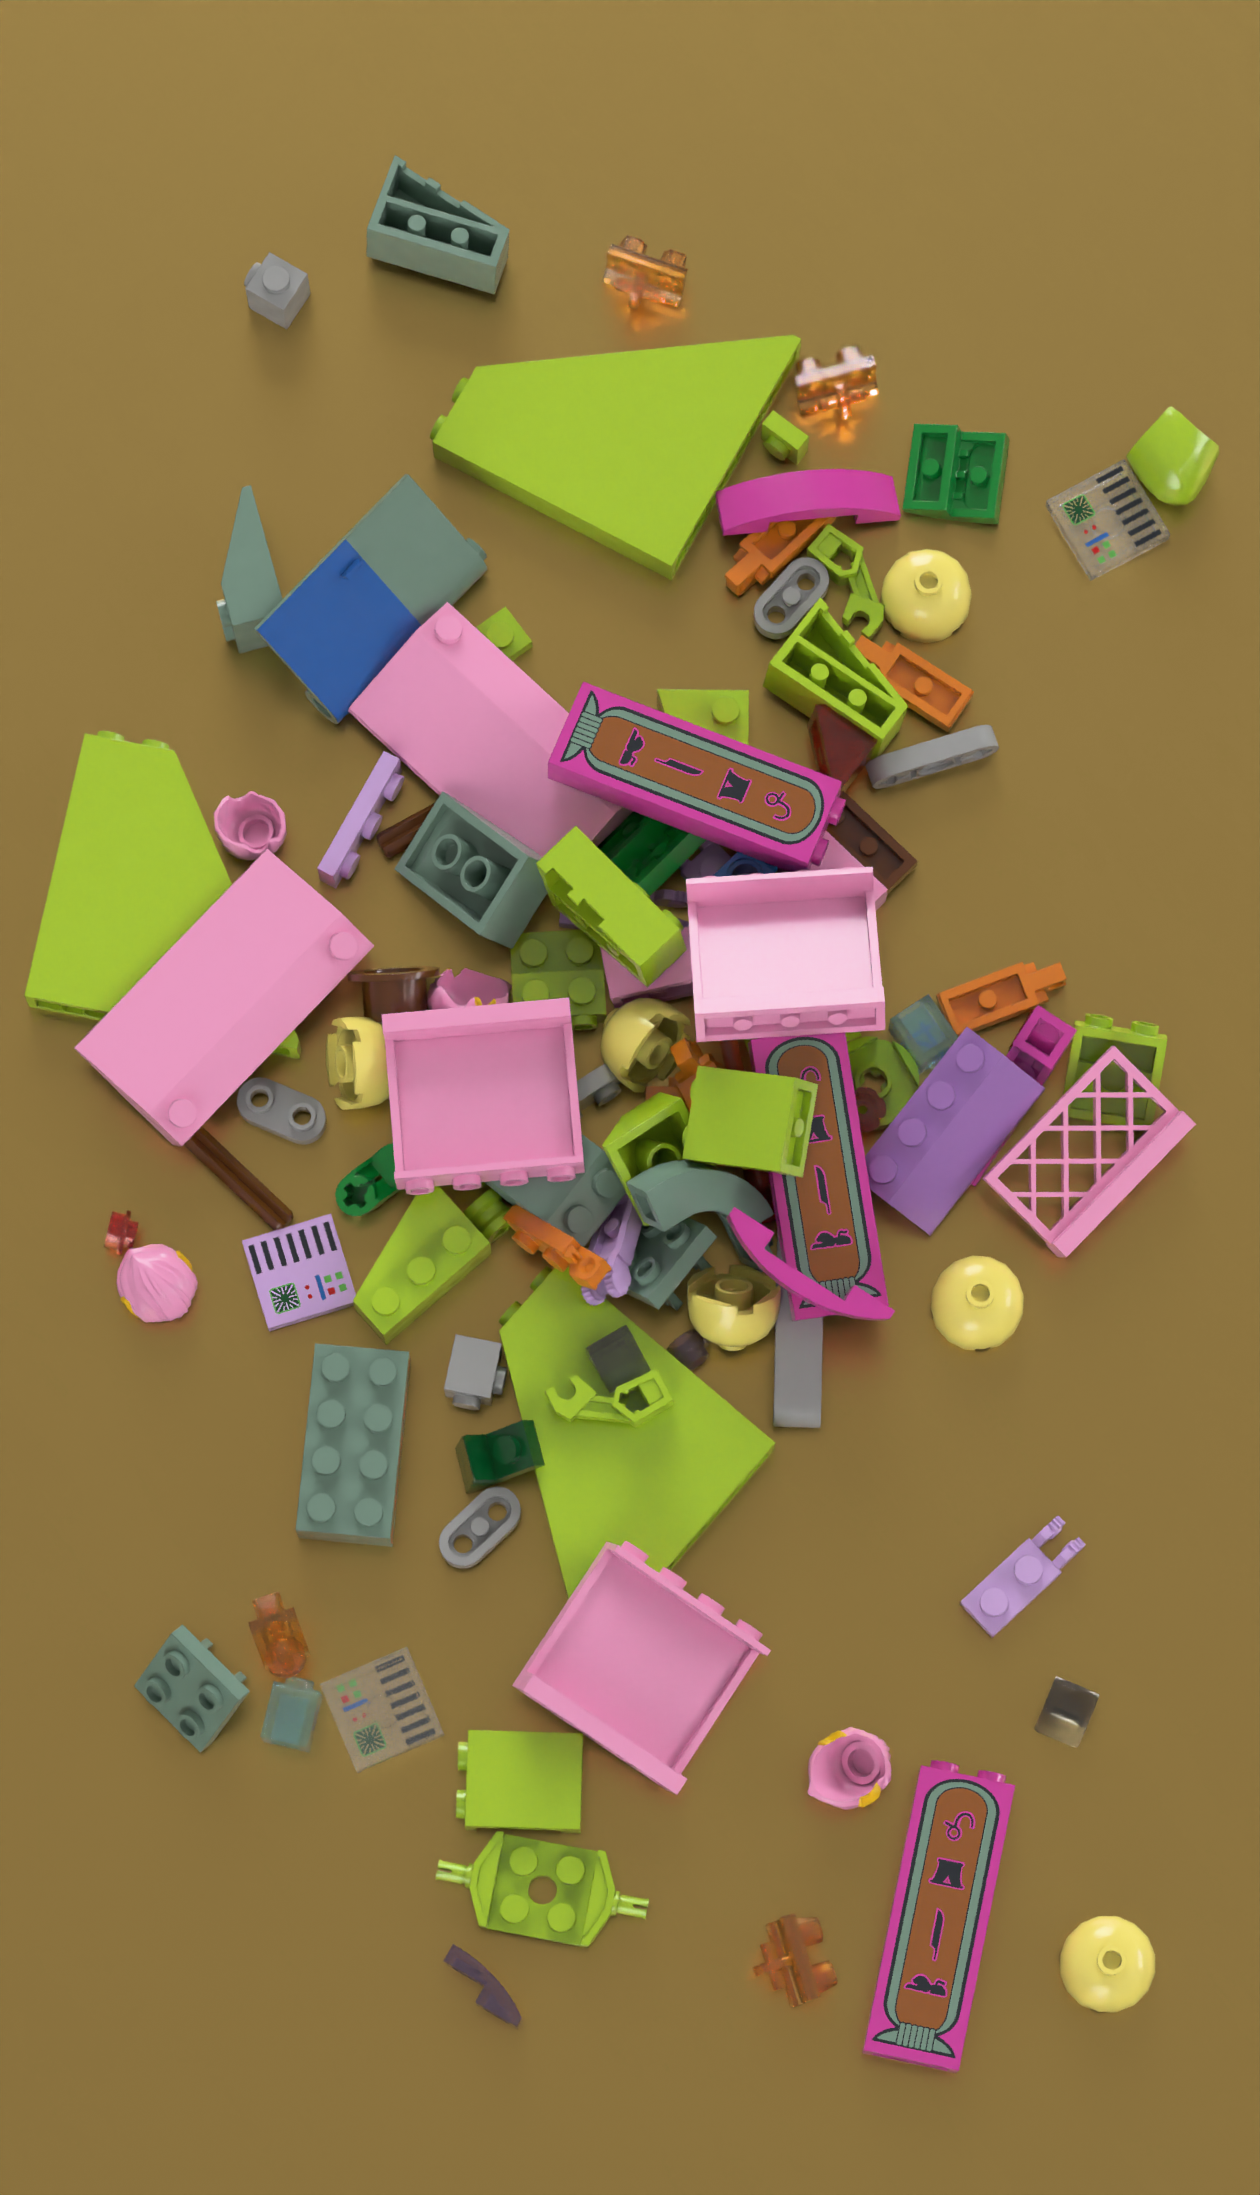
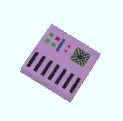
M331 1214L242 1240L269 1331L354 1306L353 1299L356 1293Z

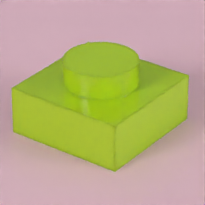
M773 410L762 423L761 439L764 441L763 445L776 458L780 460L788 458L797 465L808 452L809 436Z
M506 606L476 627L511 661L533 647L532 640Z

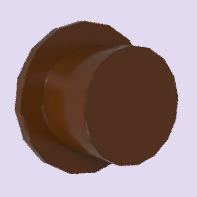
M440 967L376 968L349 972L347 976L348 981L362 982L364 1017H369L376 1022H382L381 1014L428 1010L426 978L439 976Z

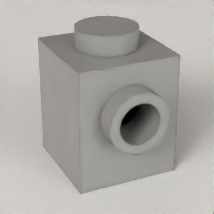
M270 252L262 264L256 262L251 267L244 281L249 308L286 330L311 294L308 274Z
M455 1334L444 1386L445 1397L453 1398L452 1404L454 1406L469 1410H480L481 1404L492 1406L494 1394H503L508 1367L500 1366L503 1354L502 1343Z

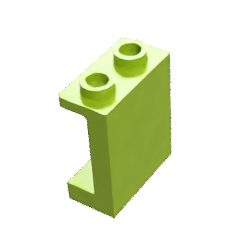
M698 1066L696 1078L692 1082L690 1089L692 1103L688 1125L685 1127L682 1137L684 1147L682 1159L707 1165L717 1164L770 1171L786 1176L803 1178L818 1084L796 1077Z
M468 1730V1742H459L458 1770L467 1771L466 1790L457 1789L456 1818L465 1819L466 1830H476V1828L559 1830L561 1833L580 1834L583 1733Z

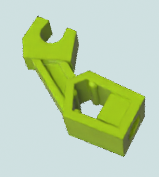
M828 523L807 548V557L820 561L826 567L829 579L838 586L849 585L851 594L842 616V623L848 627L854 618L864 617L869 624L861 631V635L871 640L883 626L885 605L878 601L863 558L864 547ZM841 551L848 555L851 561H854L848 570H842L841 565H836L833 562Z
M658 1369L617 1386L614 1397L597 1396V1392L577 1374L569 1378L576 1391L571 1399L565 1400L560 1398L555 1386L545 1390V1394L556 1415L569 1422L578 1418L629 1423L636 1428L674 1405V1400ZM639 1390L648 1407L632 1413L626 1408L625 1404L620 1403V1399H627L630 1394Z

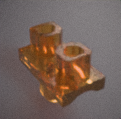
M629 235L623 239L619 246L611 243L607 252V264L602 282L615 286L616 290L630 294L629 308L638 310L642 299L655 303L660 301L679 307L683 298L688 271L685 268L687 258L685 254L670 249L664 251L661 259L646 255L647 245L643 240Z
M854 345L841 349L836 354L837 365L822 368L819 359L813 357L797 361V376H794L797 405L801 415L817 410L826 412L838 408L842 420L852 418L851 404L865 401V397L879 394L876 380V363L873 356L865 357L859 347Z
M279 1592L254 1599L252 1603L257 1620L248 1622L265 1670L268 1669L270 1673L280 1678H290L299 1674L304 1668L307 1660L306 1656H309L310 1652L294 1607L285 1610Z
M795 1913L766 1924L770 1942L760 1945L765 1963L752 1968L754 1976L760 1977L769 1974L773 1990L785 1989L791 2008L820 1998V1993L837 1985L836 1974L829 1960L811 1965L806 1951L807 1947L823 1942V1932L817 1917L797 1919Z

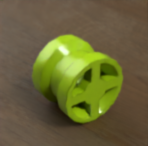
M492 1188L478 1197L463 1212L490 1244L512 1228L503 1219L510 1207L505 1205L502 1197Z

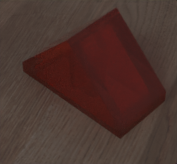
M826 704L815 705L807 724L816 769L819 773L842 781L841 798L869 762L878 740Z

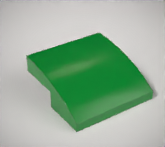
M914 424L902 508L904 512L960 522L999 524L1010 442L1007 434L963 432L958 425Z
M633 811L598 848L632 882L637 883L651 896L706 839Z

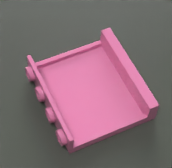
M844 867L830 870H798L784 873H751L748 875L704 876L702 878L686 879L696 1042L885 1030V996L881 977L873 867Z
M569 998L381 1014L386 1049L393 1137L394 1179L397 1190L406 1189L407 1194L421 1195L433 1192L434 1186L453 1185V1189L465 1191L480 1188L481 1182L499 1180L502 1186H520L529 1182L528 1178L547 1176V1180L550 1182H565L575 1179V1174L585 1173Z
M624 1541L620 1547L619 1545L606 1542L512 1686L665 1790L677 1795L687 1780L686 1777L681 1775L686 1765L759 1654L768 1656L771 1650L759 1642L763 1634L740 1619L734 1625L722 1617L721 1614L725 1608L703 1593L696 1599L684 1591L683 1588L687 1582L665 1567L658 1573L646 1565L645 1561L649 1556L633 1544Z

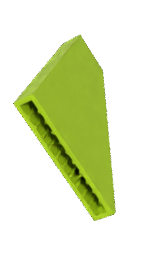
M795 335L476 366L470 378L463 377L456 386L452 395V402L455 404L448 416L440 415L432 428L430 439L433 440L434 457L672 580L716 503V492L725 488L798 360L801 351V338Z
M98 731L97 735L84 734L24 995L29 1007L100 1021L232 885L175 750H170L168 744L152 739H145L142 741V744L124 741V736L110 731ZM295 1029L271 1054L300 1059L302 1050Z
M546 1266L531 1283L530 1288L534 1292L522 1305L515 1301L502 1315L499 1323L503 1327L499 1330L521 1420H533L545 1466L534 1469L569 1600L606 1542L621 1547L623 1542L627 1541L649 1556L645 1564L658 1573L663 1567L671 1570L773 1453L775 1442L608 1300L604 1299L605 1302L595 1306H590L589 1303H586L581 1294L582 1290L580 1288L582 1286L578 1285L569 1275V1268L561 1272L556 1268L552 1270ZM658 1369L674 1400V1405L636 1428L629 1423L578 1418L569 1422L556 1415L545 1394V1390L555 1386L560 1398L565 1400L571 1399L576 1391L569 1378L577 1374L597 1392V1396L614 1397L617 1386ZM639 1390L630 1394L627 1399H620V1403L625 1404L626 1408L632 1413L648 1407Z

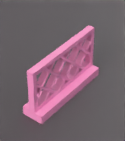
M1113 1045L982 1179L1046 1242L1045 1245L1057 1257H1067L1196 1123L1184 1111H1179ZM1112 1060L1125 1072V1092H1101L1100 1073ZM1093 1081V1092H1082ZM1133 1081L1144 1092H1133ZM1075 1098H1093V1126H1068V1105ZM1101 1098H1126V1125H1101ZM1133 1098H1151L1164 1112L1151 1125H1133ZM1061 1114V1126H1049ZM1043 1131H1061V1159H1036V1138ZM1068 1131H1093L1094 1159H1069ZM1101 1131H1126V1151L1118 1159H1101ZM1133 1131H1144L1134 1142ZM1028 1147V1159H1017ZM1011 1164H1028L1029 1192H1011L998 1177ZM1036 1164H1061V1192H1036ZM1069 1164H1094V1184L1086 1192H1069ZM1101 1164H1112L1101 1176ZM1017 1197H1029V1209ZM1036 1197H1061V1218L1050 1229L1036 1217ZM1069 1197H1080L1069 1209Z

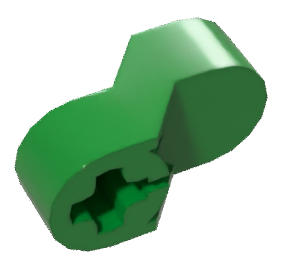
M393 1143L382 1147L372 1157L353 1169L337 1185L335 1192L336 1202L343 1212L351 1216L368 1214L402 1190H397L394 1179ZM379 1176H382V1177H383V1178H381L379 1181H376V1180H375V1179L378 1178Z

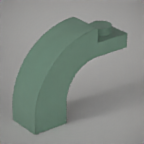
M677 1160L651 1167L626 1182L643 1221L663 1232L691 1215L704 1211H715L724 1224L740 1262L761 1273L763 1272L741 1246L726 1218L734 1207L760 1224L774 1215L763 1195L747 1181L714 1165L689 1160ZM772 1238L765 1247V1250H767L771 1254L772 1251L770 1247L773 1245Z

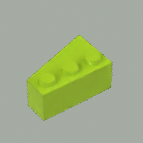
M820 597L770 661L763 687L870 759H874L883 753L901 729L908 705L874 663L870 664L854 645L855 639L848 630H842L829 614V607Z
M657 689V707L659 711L749 745V690Z
M577 826L572 828L536 862L552 905L646 987H649L687 950L681 931L684 930L681 922L667 909L661 911L652 902L646 891L637 883L632 882Z
M434 1186V1191L431 1193L415 1195L354 1297L355 1311L387 1345L492 1254L490 1242L439 1186Z

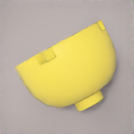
M922 549L909 552L895 561L884 578L880 602L885 605L884 618L889 625L891 623L895 629L901 632V636L910 641L931 643L948 638L952 635L953 631L964 623L968 617L972 592L968 575L956 559L942 551Z
M638 998L630 1001L620 1008L611 1011L604 1021L600 1045L602 1060L615 1077L635 1093L645 1092V1087L648 1086L646 1083L650 1082L656 1075L663 1081L677 1066L670 1047L683 1038L690 1040V1036L684 1033L685 1024L691 1026L690 1020L676 1008L660 999Z
M369 1017L334 1019L331 1025L338 1028L337 1033L327 1035L326 1067L329 1085L335 1086L339 1082L342 1097L334 1098L336 1104L342 1110H351L382 1103L389 1098L386 1049L382 1022H376Z
M969 1256L953 1262L939 1275L932 1289L931 1311L936 1328L948 1342L964 1350L986 1349L989 1347L991 1349L1000 1346L1014 1334L1023 1316L1024 1295L1018 1278L1006 1264L991 1257Z
M730 1265V1274L715 1275V1267H711L693 1274L687 1282V1303L692 1325L702 1337L719 1345L724 1350H742L747 1345L761 1340L768 1335L778 1319L781 1288L780 1285L776 1287V1282L764 1271L761 1273L748 1266Z
M1097 1916L1082 1922L1066 1938L1060 1954V1976L1067 1992L1080 2005L1098 2012L1117 2013L1134 2006L1149 1991L1156 1974L1155 1953L1149 1938L1135 1923L1118 1916Z

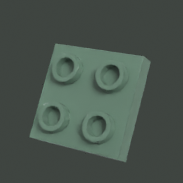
M691 1218L684 1219L665 1232L651 1225L644 1226L642 1224L631 1266H628L632 1281L628 1287L627 1294L657 1309H660L665 1304L678 1311L683 1302L673 1291L692 1268L702 1271L712 1267L702 1255L717 1236L706 1225Z
M182 1624L170 1634L134 1687L201 1753L212 1744L250 1691L242 1684L247 1677L241 1671L233 1675L209 1651L214 1644L208 1638L200 1642Z

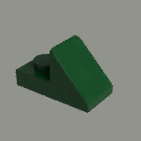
M521 1420L488 1434L464 1435L455 1448L466 1493L477 1492L545 1466L533 1420Z

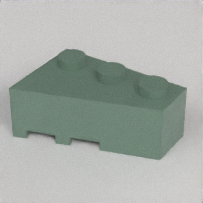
M395 155L367 227L366 256L495 294L508 259L510 230L467 201L459 202L442 191L441 184L430 177L427 180L407 168L406 161Z

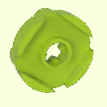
M872 1036L857 1038L847 1043L860 1128L861 1131L886 1129L919 1087V1071L913 1057L902 1045L894 1041L891 1043ZM870 1072L874 1077L881 1075L884 1077L886 1082L880 1087L881 1093L874 1095L871 1091L864 1092L861 1086L865 1083L864 1074Z

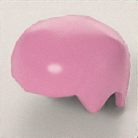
M249 791L245 796L235 799L229 795L226 796L214 812L216 836L224 849L237 859L256 860L266 849L275 853L283 844L287 835L285 813L275 800L258 795L253 791Z

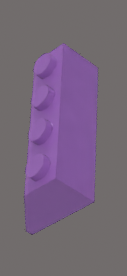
M966 1027L866 1154L865 1159L870 1189L931 1235L1044 1092L1045 1088L974 1031Z

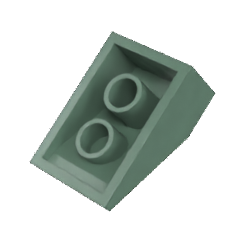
M251 485L242 487L221 581L224 599L216 601L226 642L235 639L239 654L268 646L254 628L282 600Z
M443 791L395 867L397 872L480 936L511 949L547 894L536 862L542 856Z
M582 1135L585 1173L575 1174L576 1178L573 1180L550 1182L547 1180V1176L528 1178L529 1182L520 1186L500 1185V1180L485 1182L512 1206L518 1205L575 1238L583 1247L626 1193L605 1151L584 1135Z

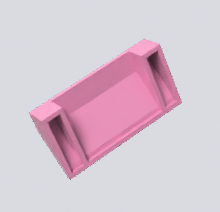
M448 602L413 633L348 709L351 715L439 796L442 791L449 794L542 857L575 826L598 846L633 812L548 778V761L569 713Z
M266 849L93 1027L74 1049L172 1145L183 1146L363 959L374 945L338 909L271 851Z

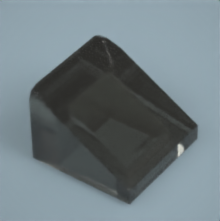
M627 1325L622 1326L586 1348V1355L609 1394L613 1393L617 1386L651 1371Z
M1056 1676L1036 1722L1035 1730L1069 1746L1078 1747L1100 1694Z

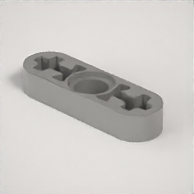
M980 725L883 754L870 760L866 764V769L873 788H887L985 758L995 753L999 746L992 726Z

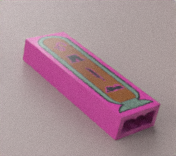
M582 682L548 761V778L789 872L809 870L812 864L816 866L821 865L829 845V840L823 838L829 823L837 826L846 804V800L840 798L842 781L586 682Z
M845 1033L768 1037L750 1040L748 1048L752 1072L796 1077L818 1084L803 1178L768 1171L782 1261L841 1299H844L849 1289L856 1285L889 1306ZM787 1291L792 1322L837 1315L807 1303Z
M931 1760L930 1767L921 1765L918 1773L862 2053L957 2073L960 2067L1015 1785L1005 1783L1006 1776L1000 1773L978 1770L977 1777L958 1773L959 1765Z

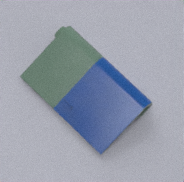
M405 474L271 610L254 630L307 688L305 695L312 705L331 722L338 724L349 713L348 709L413 633L447 602L453 606L487 571V566L484 562L487 554L472 539L467 538L465 540L410 475Z

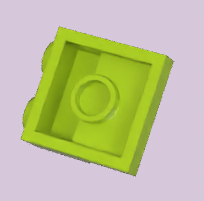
M582 930L522 933L514 947L510 948L513 1003L569 998L572 1030H592L598 1027V1023H604L607 1015L604 965L600 946Z
M1086 1014L1085 1021L1075 1020L1073 1028L1077 1032L1070 1045L1063 1095L1113 1045L1159 1090L1168 1041L1167 1035L1158 1033L1159 1025L1142 1021H1132L1131 1029L1112 1026L1113 1018L1099 1014ZM1112 1060L1100 1073L1101 1092H1125V1072ZM1093 1081L1082 1092H1093ZM1133 1081V1092H1144ZM1075 1098L1068 1105V1117L1093 1121V1098ZM1101 1098V1123L1126 1125V1098ZM1133 1098V1125H1151L1154 1122L1157 1104L1151 1098Z

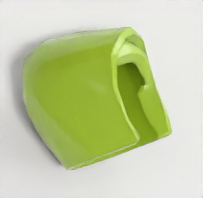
M1170 406L1136 442L1126 455V458L1139 480L1158 500L1166 504L1181 506L1190 503L1196 498L1206 483L1220 452L1219 446L1213 440L1197 429L1179 411Z

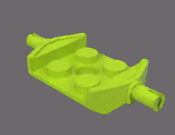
M496 1831L474 1864L469 1863V1866L439 1859L438 1869L452 1872L448 1873L437 1870L436 1880L465 1884V1888L470 1889L479 1928L588 1948L610 1916H616V1913L646 1919L647 1910L633 1906L648 1908L649 1899L620 1895V1891H615L606 1851L588 1850ZM546 1877L555 1883L557 1893L550 1903L538 1904L530 1898L529 1887L535 1879Z

